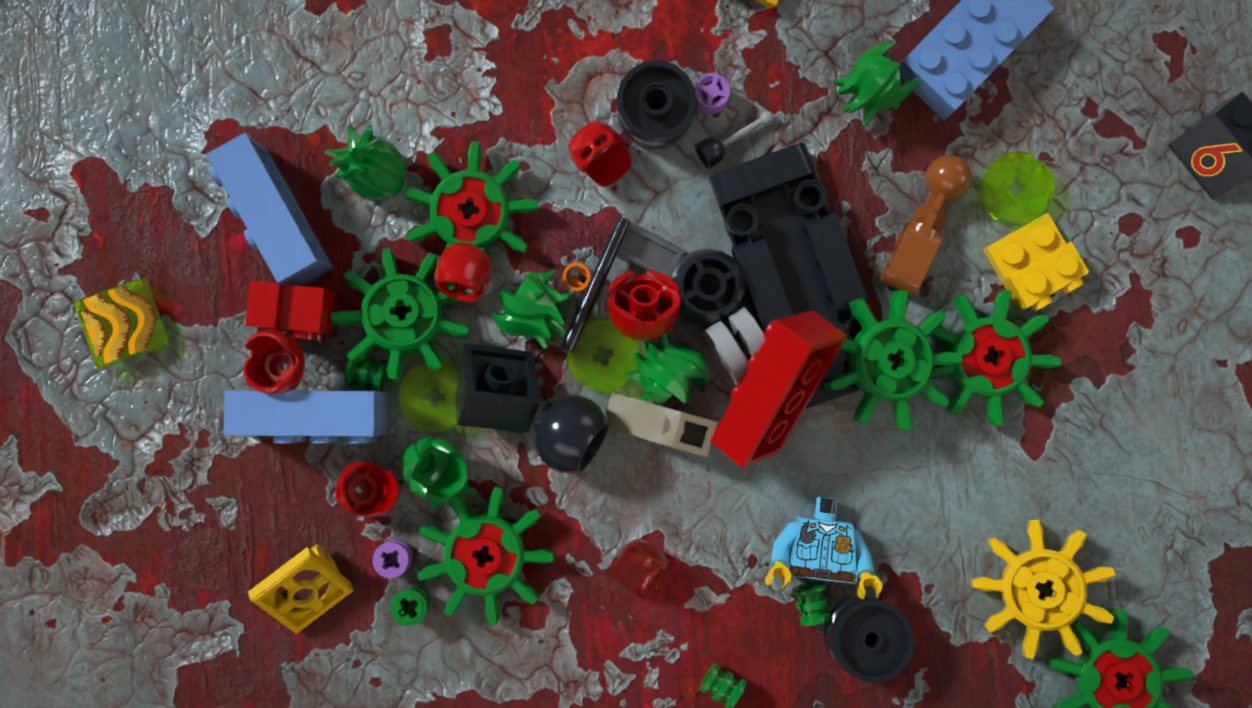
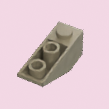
M613 392L611 393L606 411L610 422L609 429L708 458L712 444L710 439L717 426L715 421Z

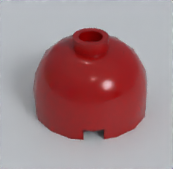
M635 270L616 277L609 286L607 301L608 314L613 326L623 336L635 341L646 342L659 339L672 329L678 319L681 301L678 295L679 288L670 277L655 270H647L646 275H635Z

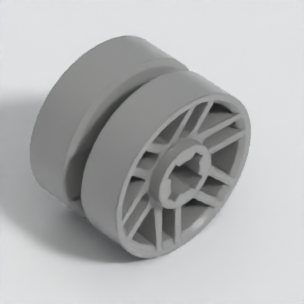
M743 306L728 316L727 322L731 331L721 321L703 330L716 357L735 385L743 381L748 372L746 366L749 359L760 350L765 340L761 328Z

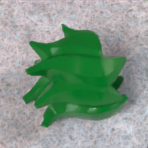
M892 40L868 49L854 63L847 77L833 80L835 85L841 86L837 91V95L853 93L849 102L842 108L843 112L849 110L850 113H853L863 108L862 126H868L878 111L891 107L895 110L898 109L900 103L912 93L920 82L918 78H915L905 83L899 72L900 63L891 61L885 53L894 45Z
M348 125V147L324 151L325 155L335 158L330 161V167H338L340 169L335 173L336 178L345 180L350 188L361 198L382 200L400 193L406 176V162L393 143L373 135V127L371 125L367 127L362 136L352 125Z
M555 269L547 273L530 272L516 294L505 290L499 292L505 313L494 311L492 315L496 325L503 332L511 336L536 338L543 349L548 348L547 339L551 342L554 340L552 329L562 337L567 333L563 327L566 319L558 306L562 302L569 300L572 294L558 291L548 283L554 275Z
M668 333L662 336L661 348H659L658 342L654 343L652 340L645 342L647 358L639 352H634V357L639 367L636 368L637 371L625 373L626 378L637 380L644 387L643 390L646 394L641 398L642 400L649 399L660 406L665 405L676 397L683 403H687L689 401L690 384L695 385L701 392H705V380L710 379L709 364L702 353L692 348L674 344Z
M423 438L418 440L417 444H411L405 450L403 458L399 459L400 463L404 465V479L399 481L400 484H409L410 491L421 499L427 498L431 508H436L438 505L447 502L454 495L463 492L471 493L467 484L469 464L462 452L455 448V444L443 438Z

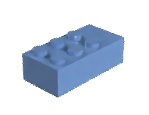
M961 0L901 62L899 66L900 75L905 83L918 78L920 82L913 92L943 120H946L1054 7L1047 0Z
M243 133L206 154L212 164L208 168L210 175L219 187L224 186L230 197L226 199L229 209L237 219L242 218L247 227V230L244 231L245 238L254 250L259 249L277 283L290 286H307L335 270L266 147L247 133Z
M224 391L223 436H273V443L306 442V436H310V443L342 442V436H348L347 443L365 444L378 442V436L388 435L389 392L287 391L270 395L258 391Z

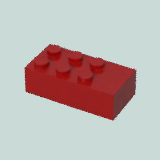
M813 310L772 321L764 331L763 337L765 340L760 350L754 353L747 363L748 372L743 381L739 382L731 392L730 398L732 401L710 442L741 468L780 453L847 338L845 333Z

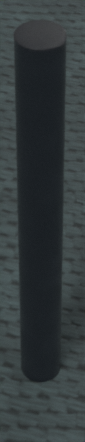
M618 216L561 344V348L574 353L631 224V221Z

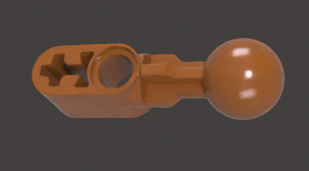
M943 155L933 160L928 166L925 174V183L930 193L924 206L916 208L911 221H907L881 273L880 283L898 291H908V295L911 297L917 293L941 243L942 235L940 233L946 222L943 214L949 201L960 198L970 188L972 171L963 158L956 155Z

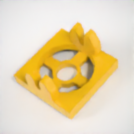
M316 544L311 549L309 547L305 548L248 591L250 601L297 634L353 592L354 589L351 582L339 573L330 553H324L321 546ZM305 570L319 572L310 581L298 582L293 578L296 574ZM329 582L326 593L321 598H318V589ZM280 586L288 590V598L285 600L280 591L276 590ZM309 588L313 590L312 594L306 599L296 600L293 598L294 594L300 589Z

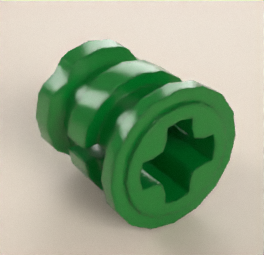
M367 356L365 360L355 366L348 361L344 378L345 385L350 386L353 382H358L359 387L367 388L368 386H373L375 391L381 392L387 379L389 361L382 360L381 362H376L375 357Z
M807 582L791 589V593L798 596L796 607L802 613V616L799 617L801 625L814 626L826 623L832 619L830 611L826 609L829 605L828 596L823 595V590L827 588L826 582Z
M409 587L397 593L390 605L393 619L403 626H414L420 623L429 611L430 597L423 588ZM415 599L419 605L415 609L408 611L405 605H407L408 601L410 602Z
M715 662L705 674L698 690L702 693L709 692L711 699L716 702L720 700L724 702V708H733L740 699L747 680L744 678L739 681L735 680L733 673L728 670L723 672L720 670L721 665Z

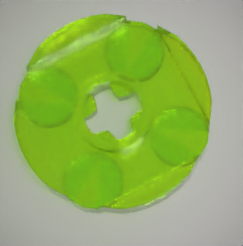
M1011 152L1002 155L984 169L980 180L979 192L982 204L987 209L988 215L996 221L1013 225L1024 224L1038 218L1045 211L1047 205L1051 203L1055 192L1053 175L1045 163L1042 165L1033 158L1035 157L1034 155L1026 152ZM1012 179H1017L1018 185L1025 186V191L1019 194V198L1009 191L1008 186L1012 185Z
M596 320L586 324L574 353L567 352L568 365L573 376L587 388L601 392L612 391L622 387L629 381L630 378H626L625 373L636 371L638 363L634 357V352H639L637 342L623 336L613 326L611 321ZM599 346H604L606 351L612 350L614 356L609 358L610 364L607 366H603L600 361L594 362L593 356L598 354L597 348Z
M424 362L411 368L402 380L399 389L400 408L405 420L420 430L443 432L457 425L455 397L459 370L449 363L441 362L443 372L437 375ZM434 386L439 387V393L445 394L444 401H438L437 407H432L431 401L426 399V393L432 392Z

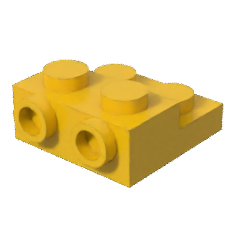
M1049 213L1040 216L983 249L1006 290L1012 291L1011 299L1018 310L1031 307L1034 312L1053 302L1050 297L1051 294L1060 289L1066 294L1084 284L1081 277L1089 273L1073 243L1065 242Z

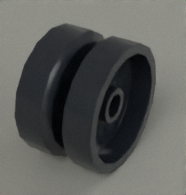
M663 60L645 61L631 68L621 80L617 92L618 123L625 136L638 146L654 150L666 149L678 143L689 131L696 107L695 88L688 74L677 65ZM657 103L661 105L662 109L654 110L650 108V105Z
M854 595L841 600L830 611L832 619L824 624L823 642L829 657L842 670L864 682L882 683L896 677L908 665L914 651V633L908 619L897 607L872 596H865L864 599H861L858 595ZM872 633L871 641L866 644V635Z

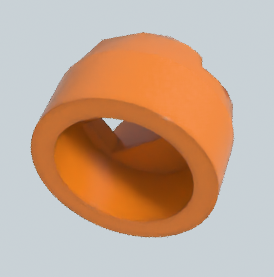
M582 262L569 264L563 271V282L572 291L584 290L587 288L592 277V271L588 265ZM575 269L587 277L586 282L571 274V271Z

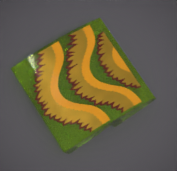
M147 278L112 287L74 302L97 370L134 360L133 357L170 347Z

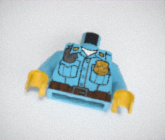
M816 497L815 516H797L796 521L788 523L774 541L771 558L772 568L765 578V583L768 586L772 583L775 575L779 576L783 581L782 590L790 582L791 576L853 584L857 583L858 578L861 581L857 589V595L861 599H864L866 594L865 586H870L875 590L876 598L879 597L882 590L881 580L875 576L871 553L860 531L855 529L853 524L848 521L836 520L838 499Z

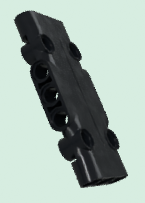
M795 144L711 175L709 181L724 220L725 231L733 245L731 247L733 258L739 263L744 272L747 284V297L756 322L764 333L768 325L776 319L813 310L845 333L847 338L853 340L849 332L850 327L853 323H860L853 315L849 303L855 299L863 298L868 304V300L838 217L834 211L830 212L826 202L827 191L818 180L806 144ZM803 191L812 192L817 199L816 206H805L800 200V193ZM739 214L745 215L750 220V229L746 231L736 229L732 223V218ZM839 350L805 409L860 390L855 383L840 390H826L824 382L832 376L849 370V353Z

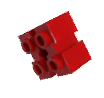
M250 281L245 325L256 327L257 332L273 330L290 336V333H294L293 338L325 343L326 336L337 337L338 326L333 325L331 312L340 311L342 295L333 293L325 288Z

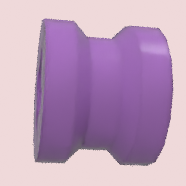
M716 73L703 75L695 85L696 108L706 115L720 113L725 108L730 96L728 81Z
M393 539L381 544L375 550L372 563L379 575L385 578H395L405 573L411 567L414 554L407 542Z

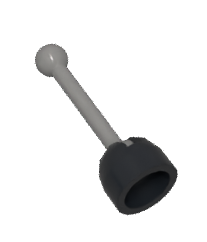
M764 111L759 119L722 141L709 137L698 142L694 147L700 161L707 169L719 164L724 157L726 146L763 124H771L774 120V115L770 111Z

